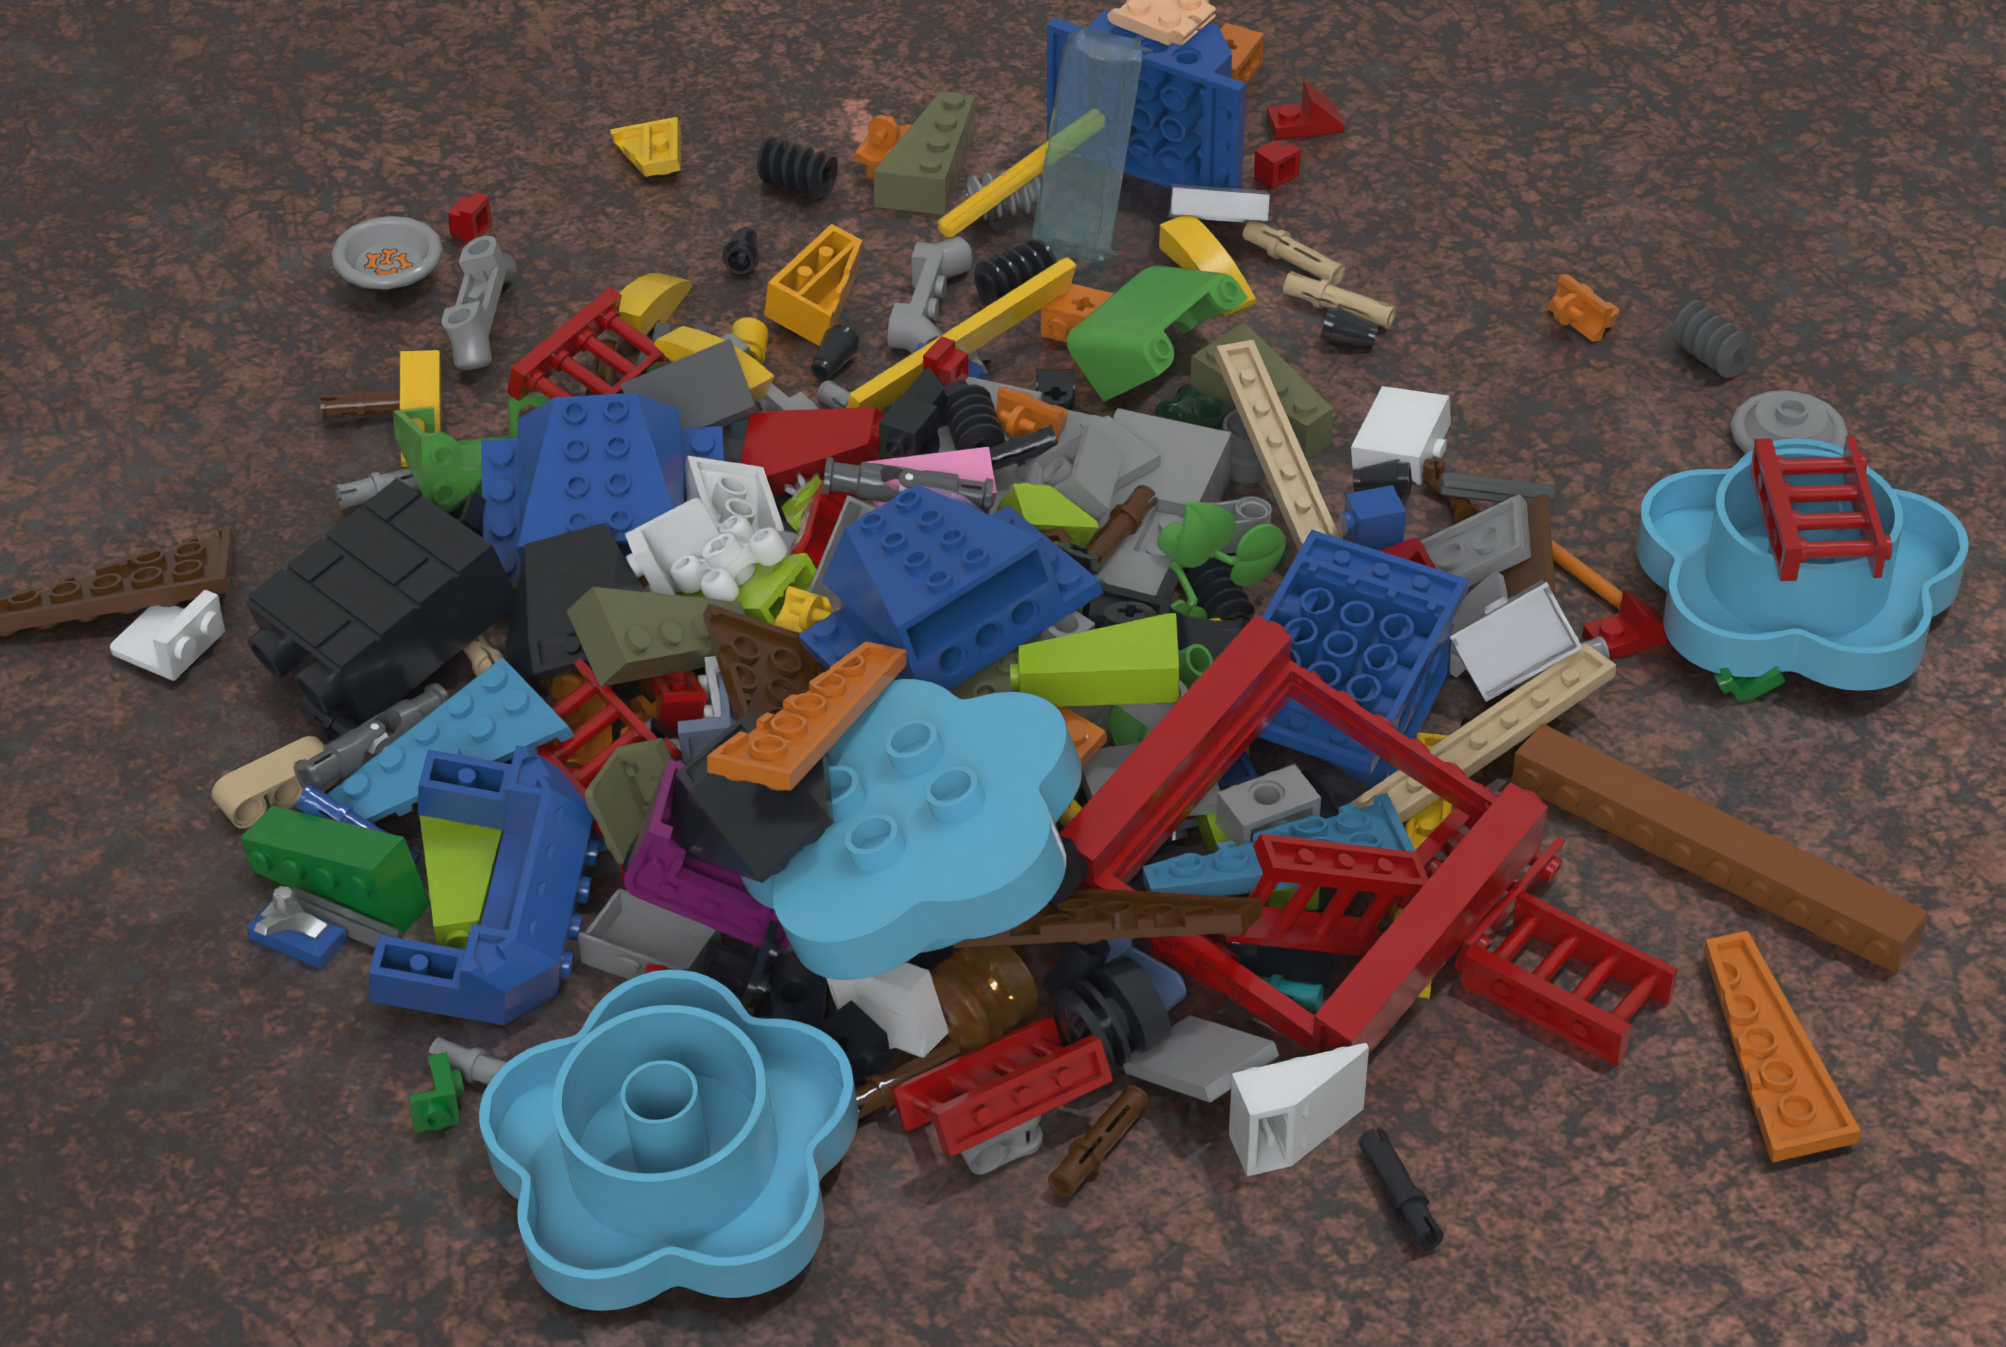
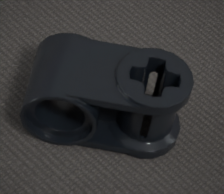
M1036 369V391L1042 392V401L1073 411V403H1075V369Z

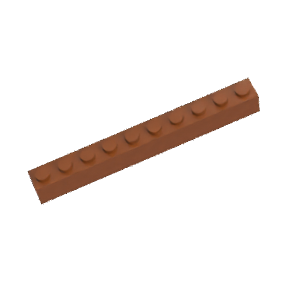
M1541 724L1515 752L1512 775L1513 784L1522 789L1531 790L1539 797L1559 806L1563 810L1569 811L1678 867H1682L1710 881L1714 885L1720 886L1750 901L1754 905L1760 906L1835 945L1869 960L1875 965H1879L1897 974L1922 943L1928 911L1545 724Z

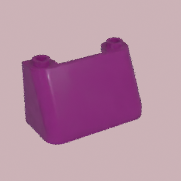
M668 759L661 772L628 862L623 881L625 888L638 899L755 946L758 945L769 921L773 920L779 923L775 934L776 938L780 937L779 939L782 940L779 951L788 948L791 944L775 910L764 906L754 899L746 889L740 875L686 857V850L679 847L673 840V827L669 826L675 776L685 765Z

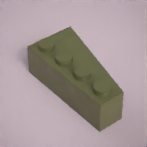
M939 92L873 171L874 207L946 215L976 131L974 95H965L959 92Z
M1242 322L1191 356L1190 392L1228 415L1230 412L1237 410L1214 357L1216 347L1254 340L1306 461L1331 445L1333 407L1245 322Z
M592 587L567 610V614L600 687L704 668V657L715 656L703 617L708 604L710 603L746 615L740 602Z

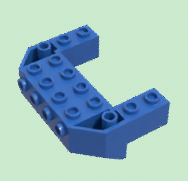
M516 745L512 764L428 750L418 785V815L504 830L482 922L481 925H471L466 949L462 950L379 935L369 970V1002L505 1025L557 996L561 978L570 979L574 952L568 951L570 940L578 941V934L581 932L583 915L576 914L578 904H587L592 877H586L585 874L587 866H596L600 841L593 840L594 815L590 813L586 801L560 768L526 747Z

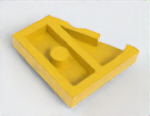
M678 117L610 129L615 146L645 177L664 176L672 172L681 171V127Z

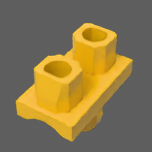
M788 586L782 610L777 616L774 625L801 634L818 621L832 615L833 611L827 597Z

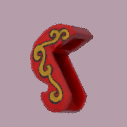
M823 482L803 511L798 525L799 534L790 546V555L807 553L816 569H818L847 496L857 498L856 494L836 491L822 494Z

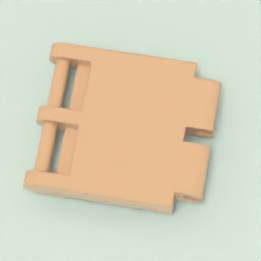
M1126 0V3L1121 8L1112 9L1107 17L1110 23L1165 45L1169 46L1172 42L1183 45L1198 30L1202 29L1216 17L1215 14H1212L1216 11V8L1209 4V0Z

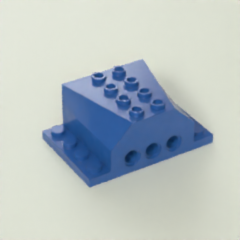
M1111 10L1103 11L1087 28L1055 17L1047 24V141L1091 109H1097L1105 117L1104 127L1069 153L1171 189V184L1242 189L1243 158L1245 157L1246 83L1231 78L1232 53L1217 24L1209 22L1202 29L1198 30L1185 44L1178 45L1172 42L1169 46L1110 23L1107 15Z
M638 393L553 398L517 419L518 438L481 440L482 497L486 500L483 508V539L493 545L510 582H518L525 544L605 523L627 560L626 556L632 553L625 533L686 502L685 461L687 456L724 461L722 426L682 428L679 409Z
M916 484L908 490L900 492L895 498L877 509L864 514L859 520L845 528L822 580L833 614L818 621L811 628L799 634L798 637L802 647L827 671L833 664L865 641L906 649L907 665L894 680H924L940 685L949 691L1103 594L1100 581L1010 506L989 515L984 513L964 495Z
M1311 529L1262 618L1268 622L1273 621L1280 624L1287 631L1288 635L1292 637L1291 661L1302 668L1305 667L1311 673L1314 670L1324 683L1337 691L1347 692L1357 701L1359 706L1373 715L1379 714L1385 717L1395 730L1407 738L1416 739L1417 733L1420 732L1450 675L1452 620L1468 592L1469 579ZM1292 698L1258 735L1259 738L1319 757L1370 788H1373L1399 770Z

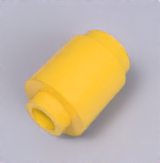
M749 317L735 321L730 333L736 335L750 347L749 355L762 365L765 361L769 334L766 325L758 319Z

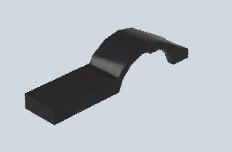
M1100 582L1103 594L1085 604L1082 609V615L1094 622L1096 629L1103 628L1104 623L1107 621L1104 618L1103 609L1113 602L1135 601L1151 607L1157 613V616L1176 613L1179 651L1190 645L1200 644L1210 652L1213 662L1250 622V620L1244 618L1214 621L1186 616L1175 611L1170 606L1169 599Z

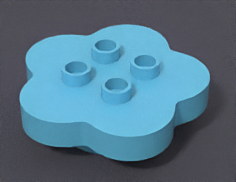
M1793 438L1773 441L1776 455H1782L1783 459L1842 457L1844 451L1843 448L1812 439ZM1753 449L1730 469H1697L1676 473L1660 480L1646 493L1640 510L1636 554L1646 574L1667 592L1663 615L1665 633L1672 646L1684 658L1701 668L1721 674L1719 669L1728 667L1732 675L1736 677H1759L1777 666L1781 672H1797L1821 684L1840 689L1866 691L1893 686L1907 679L1919 667L1925 652L1931 618L1947 609L1956 599L1960 590L1969 547L1968 536L1962 523L1948 509L1929 498L1908 491L1893 489L1880 475L1870 469L1868 465L1866 476L1884 535H1890L1892 541V556L1890 560L1885 561L1882 578H1873L1867 557L1807 559L1805 563H1800L1797 581H1780L1750 472ZM1842 474L1783 476V481L1789 482L1790 486L1845 485ZM1850 501L1791 503L1790 505L1792 510L1798 511V514L1853 512ZM1859 529L1804 530L1798 532L1799 538H1805L1806 542L1862 540Z
M917 679L893 680L827 751L834 823L825 829L824 834L819 840L807 845L791 858L784 870L770 876L765 882L760 883L740 876L746 889L754 899L764 906L775 910L800 962L810 971L826 978L855 980L876 976L902 965L919 953L941 949L965 939L984 938L1010 930L1027 921L1046 906L1060 887L1065 874L1066 853L1055 824L1073 801L1082 776L1081 761L1065 720L1060 711L1051 702L1029 693L1000 692L971 699H959L947 689L932 682Z
M661 970L632 978L609 992L595 1006L583 1028L576 1035L539 1044L508 1061L493 1076L483 1094L479 1110V1123L495 1176L505 1190L518 1199L519 1229L530 1267L537 1281L553 1297L568 1305L587 1310L607 1311L643 1303L676 1286L685 1287L710 1296L740 1298L771 1291L793 1279L810 1262L820 1245L824 1230L825 1214L819 1182L849 1149L857 1130L858 1105L849 1060L843 1049L829 1035L811 1025L798 1021L752 1017L727 987L708 976L686 970Z

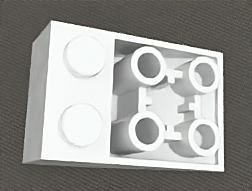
M1367 1043L1339 1047L1328 1052L1306 1057H1295L1288 1061L1262 1067H1251L1244 1071L1232 1073L1229 1136L1247 1177L1293 1166L1364 1109L1369 1052Z

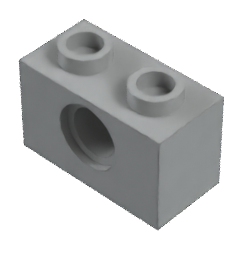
M1294 764L1218 792L1216 824L1228 840H1232L1236 846L1252 842L1253 833L1311 815L1320 816L1321 797Z

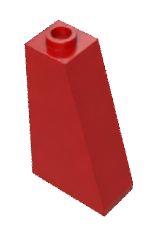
M876 407L759 411L749 416L740 464L763 467L773 497L786 493L784 489L785 484L794 486L798 482V472L803 475L804 479H812V476L817 472L820 479L824 481L827 457H832L834 462L853 465L880 460L878 423L884 415Z

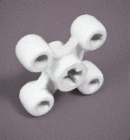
M734 515L720 525V535L705 545L702 550L704 559H698L694 555L684 556L672 565L670 574L678 588L685 594H692L701 589L707 599L734 601L739 595L738 586L748 581L755 572L753 563L759 562L762 566L766 567L773 566L786 556L787 546L781 535L774 528H763L755 533L753 527L744 516Z

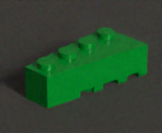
M272 806L240 837L247 854V861L254 872L291 889L300 887L401 930L402 935L431 905L404 837L277 806Z

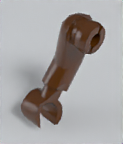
M1433 457V466L1430 458L1426 459L1423 463V482L1438 493L1440 476L1442 473L1447 472L1442 459ZM1444 496L1449 500L1452 510L1455 512V524L1479 513V507L1471 504L1470 499Z

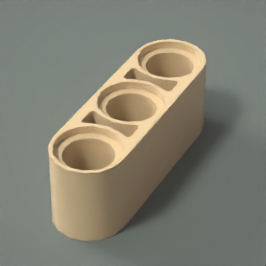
M306 736L220 778L212 789V799L229 820L241 829L251 827L272 806L289 809L296 805L304 791L295 776L294 763L300 759H311L323 752L325 745L315 736ZM337 777L325 784L322 792L334 786L340 778Z

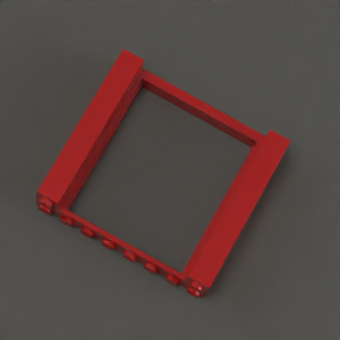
M1256 614L1059 835L1073 840L1079 854L1084 858L1090 870L1089 874L1077 887L1135 891L1127 884L1291 698L1477 821L1315 1015L1308 1012L1200 935L1145 938L1310 1055L1332 1051L1339 1047L1367 1043L1369 1056L1540 850L1548 806L1543 803L1536 793L1528 789L1522 790L1512 782L1508 784L1499 796L1492 792V788L1487 786L1481 787L1466 777L1464 771L1456 764L1451 762L1445 763L1430 753L1426 745L1418 739H1409L1395 730L1385 717L1379 714H1371L1359 706L1357 701L1347 692L1337 691L1324 683L1314 670L1311 673L1305 667L1302 668L1291 661L1292 637L1288 635L1287 631L1280 624L1273 621L1268 622Z

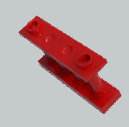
M609 287L512 366L507 393L517 401L523 399L531 391L533 393L539 391L550 400L557 397H573L547 379L555 371H564L596 395L624 394L621 383L646 374L647 368L655 362L663 363L670 360L654 345L655 342L620 318L619 307L622 295ZM612 330L648 357L636 366L597 339V337L604 331L609 332ZM580 351H589L623 375L624 378L612 387L572 357Z
M1846 436L1842 457L1783 459L1782 455H1776L1772 438L1755 439L1750 472L1779 580L1797 581L1800 563H1805L1807 559L1867 557L1873 578H1882L1885 561L1890 560L1892 556V541L1890 535H1884L1866 476V455L1864 452H1859L1855 436ZM1842 474L1845 485L1790 486L1789 482L1783 481V476ZM1850 501L1853 512L1798 514V511L1792 510L1790 505L1791 503ZM1859 529L1862 540L1806 542L1805 538H1799L1798 532L1804 530Z
M579 658L574 664L585 682L552 707L553 711L564 721L595 695L603 701L606 707L573 732L574 737L560 742L556 746L553 743L548 747L544 744L538 746L539 753L537 755L560 768L586 801L585 791L590 785L589 783L593 781L617 747L658 738L611 690L614 685L600 687L593 670ZM618 718L629 729L579 770L576 767L570 771L565 768L568 764L567 759ZM665 737L663 741L672 760H680L682 758L681 753L670 739ZM594 817L593 831L604 842V836Z
M1456 807L1415 850L1420 856L1429 879L1443 863V860L1451 854L1477 823V821ZM1558 836L1544 853L1540 850L1528 863L1531 866L1521 878L1517 877L1506 890L1508 893L1497 905H1493L1483 917L1484 919L1461 944L1462 947L1453 966L1460 972L1462 971L1464 953L1473 943L1487 951L1493 943L1491 937L1514 913L1516 895L1521 890L1531 894L1543 880L1550 883L1563 865L1559 855L1566 842ZM1397 895L1383 916V919L1388 921L1399 908L1403 910L1414 897Z
M1260 833L1253 844V848L1263 874L1247 898L1261 899L1262 917L1247 928L1245 933L1238 936L1224 937L1227 942L1365 956L1381 937L1377 925L1397 895L1414 897L1429 878L1417 852ZM1279 882L1298 884L1283 909L1264 906ZM1319 886L1338 888L1322 913L1303 911ZM1358 891L1377 893L1361 917L1343 915Z
M1522 890L1516 895L1513 919L1514 930L1494 952H1489L1473 943L1464 953L1460 985L1616 1066L1627 1055L1631 1024L1627 1022L1649 996L1669 1005L1673 1000L1678 969L1666 964L1664 961L1654 958ZM1533 936L1554 948L1531 973L1511 963L1510 960ZM1570 956L1593 967L1571 993L1548 982ZM1609 976L1632 987L1611 1013L1588 1003Z
M1048 1015L890 1088L902 1129L905 1132H909L933 1120L943 1153L952 1157L1112 1082L1113 1079L1101 1038L1090 1035L1063 1047L1053 1016Z

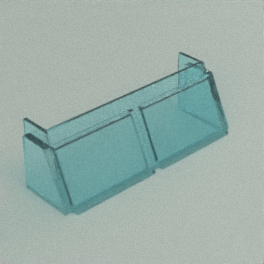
M1083 28L1068 34L1067 42L1063 46L1048 136L1049 145L1045 154L1031 240L1039 239L1047 244L1057 258L1068 257L1071 260L1097 263L1104 261V257H1113L1119 254L1118 251L1111 250L1138 82L1143 56L1153 51V49L1141 47V40Z

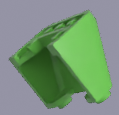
M1153 265L1139 272L1073 327L1067 336V347L1071 356L1102 401L1105 402L1159 376L1171 365L1174 359V348L1170 339L1163 331L1170 324L1179 325L1178 329L1184 334L1192 330L1196 325L1222 312H1229L1237 308L1248 297L1238 282L1228 274Z

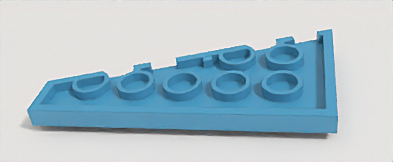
M502 657L327 793V795L341 804L348 802L354 806L353 811L375 824V821L394 812L400 817L414 810L412 804L418 802V785L428 750L504 763L513 758L516 745L526 747L537 754L539 753L538 746L556 738L563 742L574 737V734L569 726Z
M1388 793L1374 796L1373 805L1357 809V806L1351 803L1339 807V814L1334 817L1324 819L1320 816L1311 815L1253 833L1252 842L1236 846L1232 840L1217 844L1216 853L1201 856L1190 852L1144 866L1143 882L1147 892L1225 897L1227 895L1251 893L1263 874L1253 848V844L1260 833L1409 852L1416 851ZM1279 882L1274 890L1296 888L1298 884Z

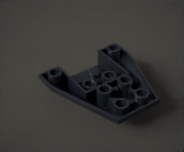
M605 523L525 544L503 658L540 697L550 695L548 678L578 671L574 662L579 658L591 667L567 614V610L592 587L645 592Z
M745 714L676 773L669 826L673 827V840L679 847L686 850V857L763 883L770 876L784 870L791 858L807 845L819 840L824 834L825 829L834 823L829 769L826 752L791 791L772 790L766 785L744 780L732 781L725 776L708 773L707 756L740 731L749 734L756 729V720L764 715Z

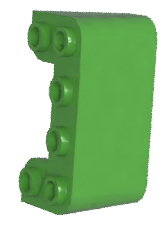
M541 393L526 395L520 401L513 397H507L509 435L456 441L454 437L447 433L435 432L434 408L432 406L394 410L395 438L422 496L443 511L449 510L473 491L482 497L481 440L518 438L517 419L521 408L526 405H534L537 408L550 399ZM411 419H422L425 425L424 431Z

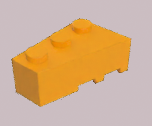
M830 224L768 282L764 316L820 346L825 331L837 325L858 274L863 240Z

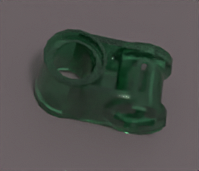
M1189 384L1181 386L1177 390L1175 397L1169 401L1160 402L1155 409L1156 417L1222 430L1224 418L1229 414V407L1225 401L1214 398Z

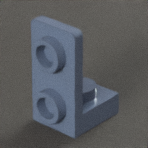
M718 672L721 717L678 721V735L684 765L690 762L736 722L721 672Z

